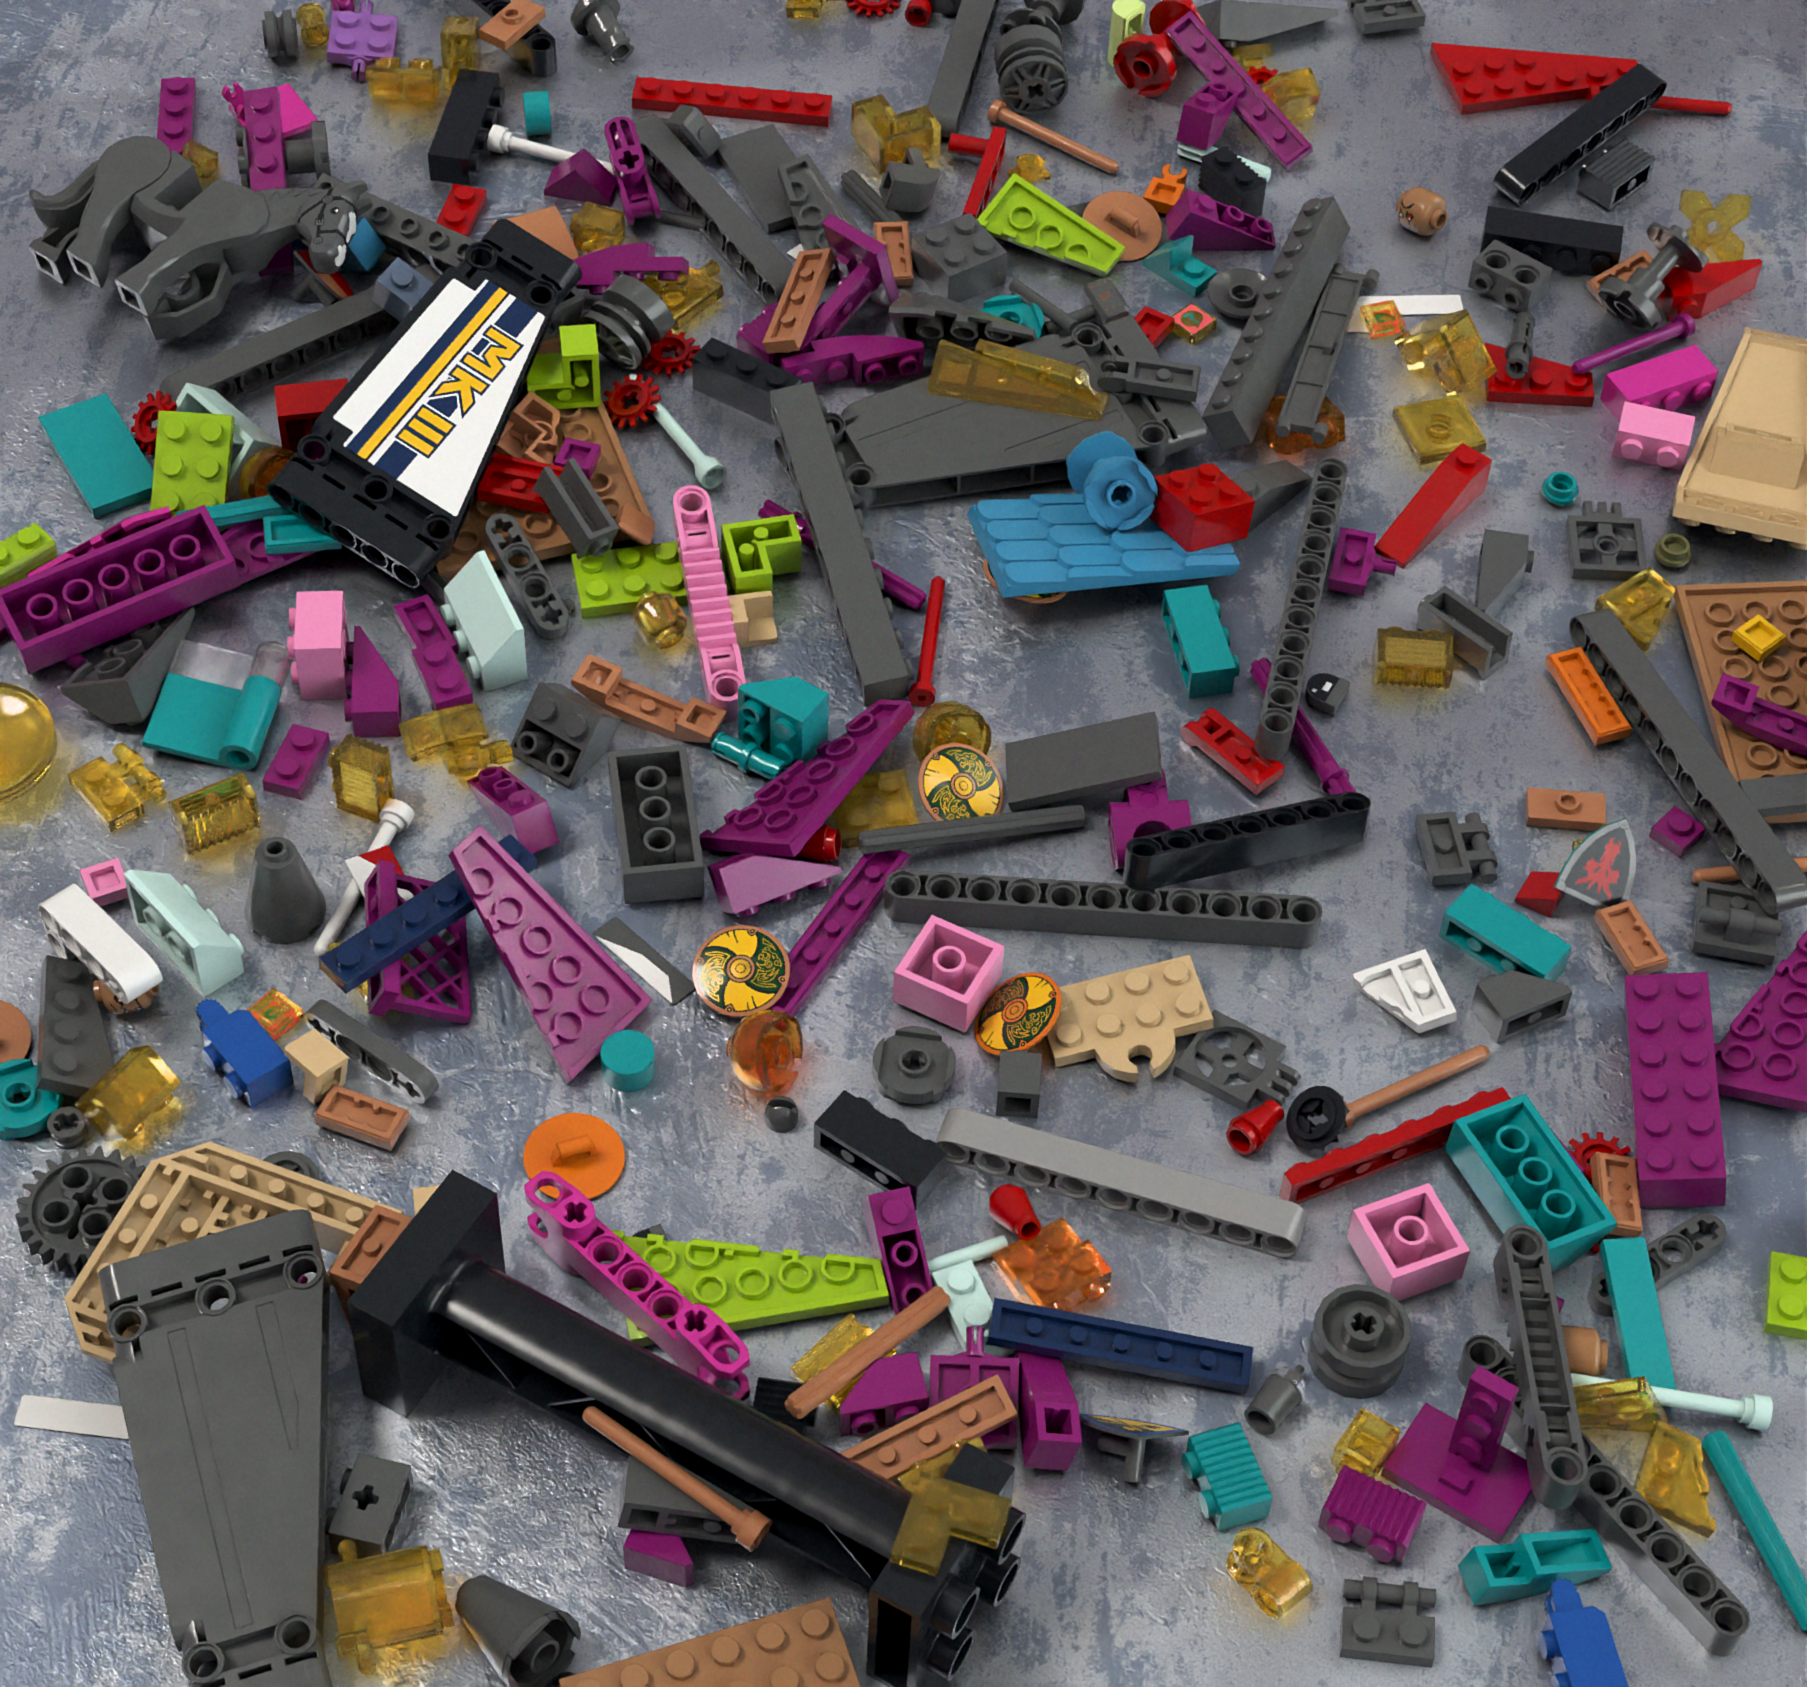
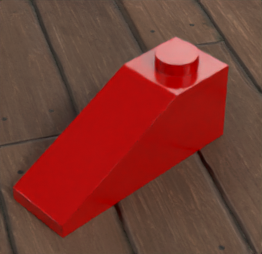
M1761 259L1709 263L1699 273L1687 271L1680 266L1673 267L1662 281L1665 289L1657 298L1667 322L1672 321L1675 316L1683 313L1689 314L1693 319L1702 318L1755 289L1762 266Z

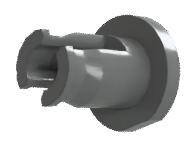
M579 0L570 20L575 31L583 36L591 35L594 37L600 47L611 58V63L615 64L627 59L635 48L633 45H630L629 37H626L621 25L617 21L620 11L618 0Z

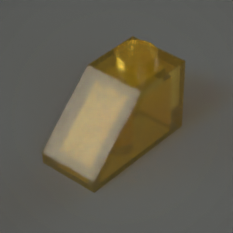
M1311 67L1281 72L1259 86L1289 121L1312 118L1321 96Z

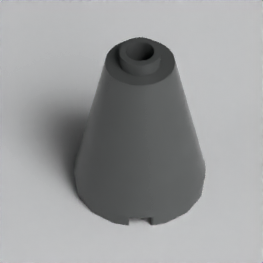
M283 837L268 838L261 842L255 851L245 904V917L248 927L252 932L254 930L262 935L263 940L269 943L286 945L303 941L309 937L308 932L317 925L319 929L324 923L327 911L325 897L293 842Z
M480 1575L465 1581L457 1592L456 1612L505 1687H549L552 1680L558 1674L564 1673L571 1664L575 1653L570 1648L574 1636L580 1641L581 1631L578 1622L567 1612L486 1575Z

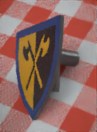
M1079 1413L1082 1423L1108 1432L1102 1433L1099 1436V1450L1126 1456L1123 1480L1128 1482H1141L1146 1439L1189 1435L1188 1430L1126 1418Z

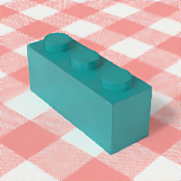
M1208 585L1164 590L1161 618L1188 698L1232 693L1234 679L1240 674L1238 656L1231 654L1229 648L1230 635L1228 628L1220 623L1218 600L1212 599Z
M1472 883L1444 912L1439 937L1498 975L1514 970L1553 982L1565 971L1572 946L1564 942L1556 934L1543 929L1532 922L1526 915L1516 912L1497 900L1491 893L1481 890Z

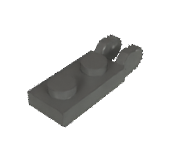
M1108 354L1102 357L1100 362L1102 372L1097 378V385L1102 390L1118 393L1125 389L1127 392L1196 402L1201 373L1200 366L1133 355L1126 357Z

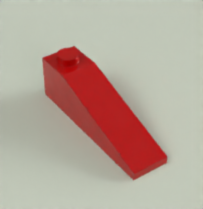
M1461 443L1440 463L1374 546L1375 552L1385 559L1398 560L1397 566L1404 569L1485 491L1492 459Z

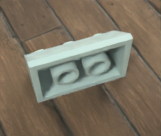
M186 383L176 400V412L232 415L235 418L228 499L265 477L282 446L217 391Z
M479 551L444 588L445 605H441L440 610L447 627L452 626L454 629L453 637L458 644V652H465L468 657L466 658V664L473 680L478 679L484 692H488L527 680L528 675L524 628L485 551Z
M133 869L123 873L135 924L203 997H206L244 973L241 957L244 954V949L241 942L233 933L227 935L221 929L220 922L213 911L209 908L204 910L198 904L194 892L187 884L181 886L168 873Z

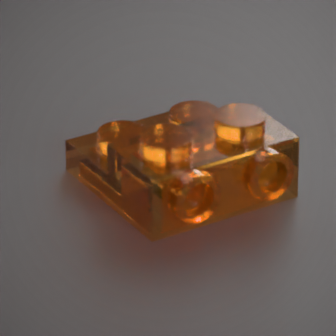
M1287 395L1272 398L1261 422L1265 427V441L1277 454L1292 455L1301 452L1305 448H1328L1336 445L1338 442L1345 441L1344 414L1327 396H1325L1316 422H1323L1328 426V432L1322 444L1314 443L1311 440V435L1290 431L1287 437L1282 438L1275 433L1277 421Z
M1063 1217L1041 1228L1039 1234L1034 1239L1029 1241L1020 1239L991 1255V1265L1020 1303L1071 1312L1073 1308L1086 1301H1097L1110 1289L1111 1268L1088 1239L1083 1242L1079 1239Z

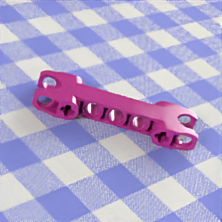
M541 1171L524 1184L527 1204L535 1211L527 1216L530 1235L551 1259L569 1274L582 1275L677 1363L678 1367L713 1386L719 1378L733 1380L740 1388L732 1396L741 1401H745L750 1396L749 1381L742 1372L743 1369L750 1365L747 1346L718 1315L705 1305L689 1302L595 1217V1209L592 1202L559 1175L553 1172ZM549 1185L557 1188L560 1194L556 1201L544 1203L535 1195L537 1189ZM543 1221L548 1233L539 1230L538 1224ZM602 1261H613L610 1264H601ZM631 1288H643L640 1291H630ZM666 1314L673 1316L667 1319L659 1318V1316ZM727 1348H732L739 1354V1358L735 1362L730 1358Z

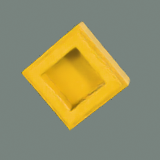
M1759 614L1733 631L1731 637L1732 642L1758 662L1783 646L1786 639L1785 634Z

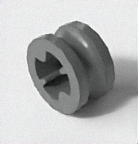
M70 1106L61 1107L55 1110L47 1120L50 1139L56 1147L65 1150L75 1149L86 1141L88 1127L85 1116L79 1109ZM63 1125H66L70 1128L75 1126V1129L72 1131H69L68 1129L61 1130L60 1127Z

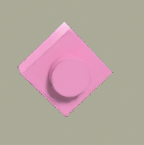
M119 858L79 870L88 896L98 906L101 907L129 898L123 874L124 870Z

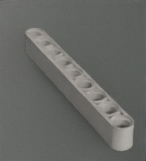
M951 1108L947 1111L935 1141L947 1153L946 1161L949 1163L1275 1257L1290 1258L1296 1255L1308 1218L1304 1208L1287 1200L963 1108Z

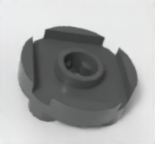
M918 1026L903 1027L896 1030L895 1035L889 1037L886 1041L884 1037L878 1042L873 1054V1077L878 1084L879 1093L885 1098L910 1104H935L943 1098L944 1092L950 1088L954 1080L956 1058L952 1047L950 1046L949 1049L942 1042V1036L937 1032ZM911 1060H919V1066L923 1068L910 1070L904 1065H909Z

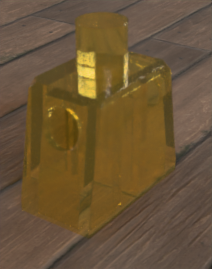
M476 16L445 17L440 33L444 90H452L460 70L456 67L458 62L466 61L465 69L480 70L479 18Z

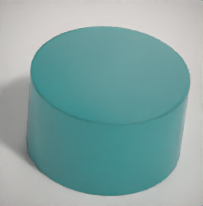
M548 90L523 92L526 136L552 134Z
M622 1030L613 1033L603 1042L600 1050L601 1072L604 1081L611 1088L622 1092H634L646 1087L652 1081L655 1075V1050L652 1041L646 1035L634 1030Z

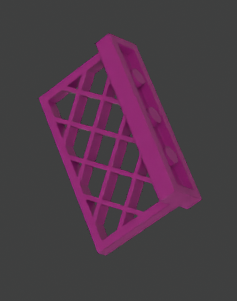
M379 860L364 883L366 927L406 902L398 894L397 888L409 890L415 896L435 882L395 873V863ZM466 915L445 928L454 937V942L449 946L438 934L428 939V942L439 952L430 958L419 946L409 952L421 964L415 969L411 970L400 958L367 980L368 1014L384 1017L389 1009L465 1025L471 1019ZM443 958L456 969V975L451 978L436 964ZM427 970L440 986L431 990L417 975ZM408 982L422 998L415 1000L402 997L401 986ZM446 990L458 1002V1008L446 1006L438 998V995Z

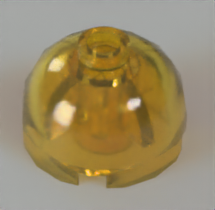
M953 700L935 703L927 708L916 721L912 735L913 750L921 764L931 751L948 743L967 744L987 755L991 746V729L983 716L965 703Z

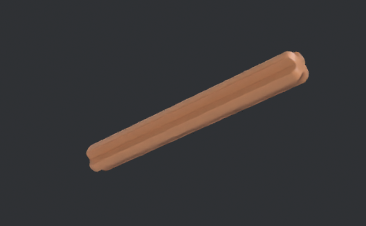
M940 1286L930 1289L790 1394L784 1403L786 1410L791 1413L793 1418L802 1419L863 1373L872 1362L884 1357L946 1310L951 1302L950 1296Z

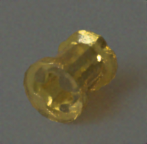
M306 3L300 6L296 11V20L302 27V41L311 47L325 44L329 39V28L324 23L325 12L323 8L316 3Z

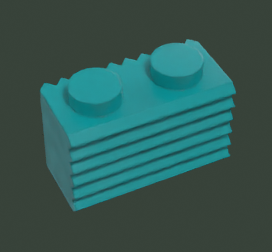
M1237 1422L1188 1437L1186 1453L1182 1454L1183 1467L1190 1480L1196 1478L1201 1492L1198 1493V1499L1202 1513L1206 1518L1213 1517L1218 1531H1224L1226 1528L1231 1529L1234 1526L1239 1527L1243 1523L1256 1522L1260 1518L1265 1519L1269 1516L1273 1499L1272 1493L1265 1482V1477L1262 1476L1261 1469L1255 1460L1251 1446L1248 1444V1439L1245 1437L1241 1423Z

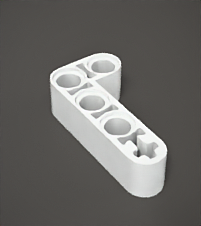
M73 883L38 905V911L48 941L58 957L68 960L77 957L124 1004L130 1003L163 981L162 974L150 955L78 885Z

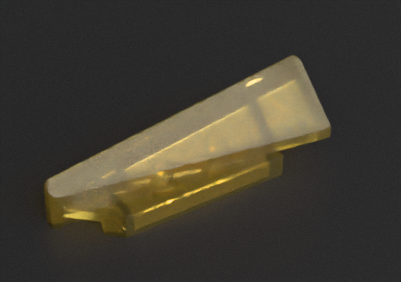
M941 339L927 387L928 393L1094 420L1101 418L1109 401L1107 393L1097 392L1088 384L1090 376L1082 367L979 339L975 352Z

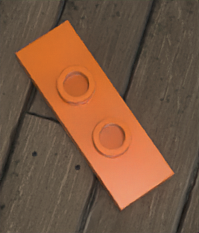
M1582 647L1547 655L1546 667L1595 746L1630 736L1632 729Z

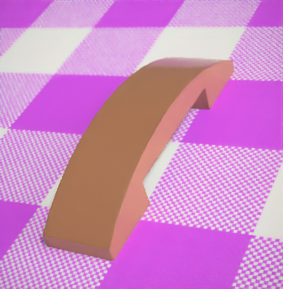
M589 653L571 679V685L581 694L622 718V720L641 729L676 740L699 743L711 742L727 714L726 710L697 698L691 697L688 704H685L622 678V667Z

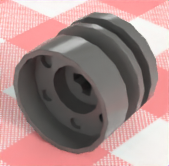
M1036 24L1013 28L999 39L995 46L994 60L998 74L999 91L1003 102L1014 112L1025 115L1041 114L1052 110L1060 104L1068 92V76L1064 64L1062 44L1058 35L1049 28Z
M623 274L619 275L604 291L603 301L594 302L591 305L590 311H586L581 316L579 325L595 324L598 352L620 368L634 370L640 365L642 358L649 355L651 351L650 344L659 343L673 328L675 321L667 305L652 289L636 278Z

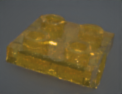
M380 57V59H375V63L366 66V80H368L370 98L401 100L403 82H405L407 100H438L439 80L442 79V65H433V59L413 58V60L408 61V64H402L399 57Z

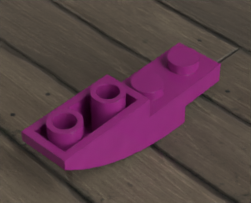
M649 243L612 246L593 251L573 260L582 271V278L575 287L577 289H589L590 295H603L609 285L619 275L623 274L632 276L639 281H644V275H658L659 281H678L679 275H689L688 260L683 257H655V247Z
M853 335L810 341V352L781 358V369L801 377L802 384L813 382L814 387L850 378L853 379L856 387L922 373L924 345L920 341L878 335Z

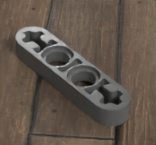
M503 513L493 515L488 519L485 526L487 545L527 616L540 636L552 640L562 637L568 630L569 614L566 606L515 518ZM501 528L502 531L508 532L510 545L506 547L505 539L502 534L496 533V529ZM514 555H522L529 560V563L523 568H514L508 563V560ZM531 584H539L546 592L542 596L535 598L528 596L524 590ZM548 605L550 616L553 619H558V624L553 625L550 621L545 622L544 607Z
M320 999L304 1013V1020L311 1030L315 1028L350 1059L414 1102L423 1104L438 1090V1081L429 1069L330 1002Z
M1698 1214L1647 1245L1656 1291L1710 1259L1721 1250L1727 1232L1724 1223L1719 1218L1711 1214ZM1698 1232L1702 1233L1703 1235L1707 1233L1713 1235L1712 1239L1708 1236H1704L1696 1241L1695 1246L1692 1245V1243L1696 1240ZM1665 1248L1678 1249L1684 1255V1260L1681 1262L1669 1261L1662 1254V1250ZM1603 1271L1593 1279L1587 1300L1591 1309L1597 1314L1613 1317L1610 1297L1600 1295L1602 1290L1607 1294L1609 1293L1605 1272Z

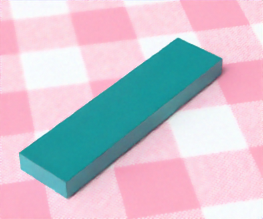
M1645 1237L1604 1239L1599 1247L1626 1381L1676 1390ZM1631 1401L1632 1410L1668 1407Z

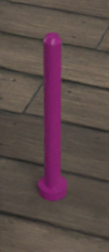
M1680 314L1675 316L1669 325L1575 361L1572 365V371L1580 375L1676 336L1680 339L1688 338L1695 333V322L1689 314Z

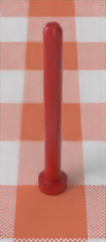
M1589 85L1586 103L1601 92L1599 85ZM1662 96L1650 107L1651 109L1728 115L1732 112V104L1729 102Z
M940 576L934 577L930 583L917 681L909 689V701L918 707L931 706L936 696V690L931 683L945 590V581Z

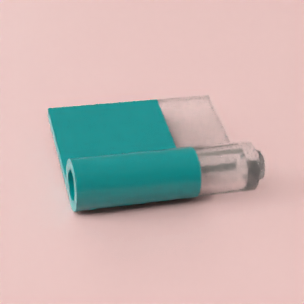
M181 639L142 740V747L236 770L246 771L256 767L293 659H288L287 647L278 641L262 642L258 645L255 655L250 656Z

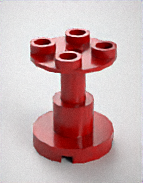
M1162 0L1158 2L1151 10L1149 25L1153 35L1133 34L1125 38L1116 49L1117 53L1113 58V65L1117 76L1127 88L1131 89L1134 86L1140 90L1138 94L1141 96L1157 97L1164 94L1174 82L1177 71L1174 54L1178 56L1184 55L1166 36L1165 30L1190 10L1205 26V22L1197 12L1196 5L1191 0Z

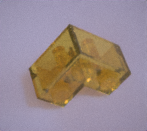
M882 94L852 103L851 135L879 174L885 173L889 161L902 163L908 146L921 148L925 161L940 157L941 124L927 105L896 114Z
M1467 309L1421 320L1394 340L1409 371L1432 366L1447 396L1469 392L1497 372Z

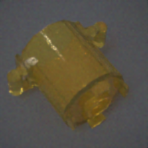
M346 1539L338 1545L340 1562L323 1566L327 1588L330 1587L339 1633V1636L334 1637L338 1658L342 1659L356 1655L359 1671L364 1675L373 1674L378 1668L375 1654L376 1649L444 1635L443 1628L454 1626L450 1604L447 1603L442 1576L444 1567L439 1548L428 1551L427 1545L359 1559L356 1543L353 1540Z

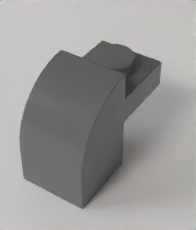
M908 146L902 163L888 162L879 188L886 209L919 212L929 206L940 177V169L928 167L921 148Z

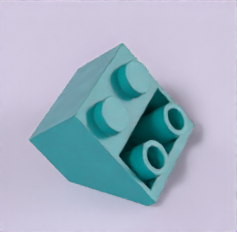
M799 677L742 684L738 688V739L746 744L754 742L760 745L762 751L781 760L788 761L789 766H792L798 760H802L804 763L808 762L818 754L815 747L828 740L829 693Z

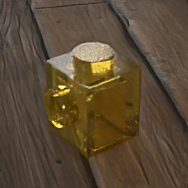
M587 201L581 211L573 215L570 223V232L573 233V242L576 249L591 253L621 245L625 240L624 212Z

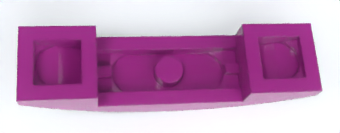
M1725 673L1722 674L1711 705L1719 713L1739 728L1763 741L1792 752L1807 755V716L1756 697L1759 686Z

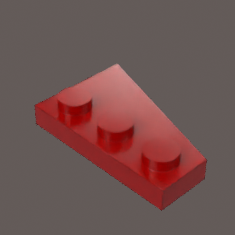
M1485 343L1483 361L1486 401L1592 407L1594 401L1592 372L1588 371L1580 375L1575 374L1571 366L1533 356L1528 364V372H1525V376L1520 379H1514L1509 377L1505 371L1507 363L1505 358L1506 348Z

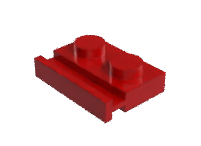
M494 453L492 456L493 461L488 465L478 486V500L549 514L550 509L541 495L532 492V489L543 468L550 466L556 477H558L564 467Z

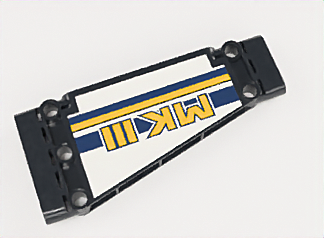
M507 219L497 220L479 242L468 246L465 258L457 267L450 266L319 415L312 426L310 434L300 439L296 453L267 485L269 495L282 507L403 584L413 588L418 587L436 564L451 554L476 496L478 486L492 459L550 322L554 317L555 309L582 278L580 267L572 259ZM307 457H316V458H319V459L313 460V459H309V458H307ZM369 496H378L380 499H373ZM432 535H439V536H441V537H443V538H442V539H436V538L432 537Z

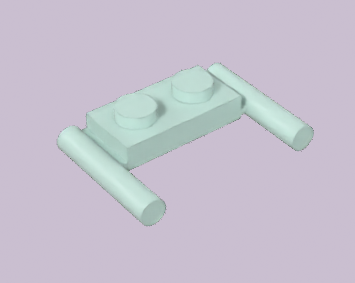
M1004 1235L927 1260L933 1287H942L944 1292L950 1296L951 1302L944 1311L964 1352H966V1328L974 1326V1343H976L977 1326L985 1328L984 1353L1004 1358L1014 1355L1015 1350L986 1344L993 1303L973 1264L974 1262L1008 1252L1009 1246Z

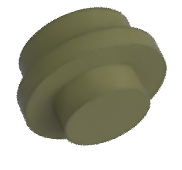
M1675 533L1663 536L1656 543L1654 549L1656 559L1668 567H1682L1686 565L1692 554L1689 541L1684 536Z

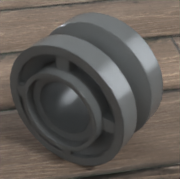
M291 9L282 10L280 17H276L273 11H264L265 20H262L265 50H268L269 58H278L281 50H284L288 57L296 56L298 35L295 17L292 18Z

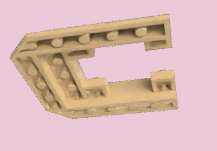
M211 1141L151 1160L64 1297L81 1351L85 1355L112 1365V1359L116 1357L113 1340L107 1330L108 1318L98 1277L99 1271L110 1264L287 1211L304 1209L312 1214L320 1248L338 1254L330 1267L331 1269L375 1205L403 1215L404 1213L402 1210ZM329 1269L328 1272H327V1275H328V1277H329V1279H330V1285L334 1286V1285H333V1282H332V1279H331V1277H330V1274H329V1271H330V1269ZM141 1325L128 1327L122 1336L134 1335Z

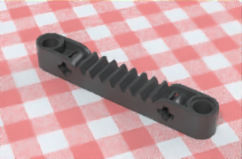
M1523 1224L1514 1225L1508 1228L1494 1257L1493 1268L1501 1309L1506 1311L1504 1321L1509 1322L1507 1337H1511L1509 1350L1514 1352L1512 1366L1516 1367L1514 1379L1519 1381L1517 1396L1522 1397L1519 1408L1520 1411H1524L1522 1425L1525 1427L1524 1446L1531 1489L1534 1497L1540 1504L1550 1509L1561 1510L1573 1504L1588 1474V1465L1547 1244L1544 1236L1537 1229Z

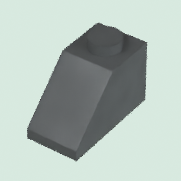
M1510 970L1498 976L1489 975L1482 979L1476 986L1471 1009L1498 1044L1565 1016L1572 990L1568 985Z

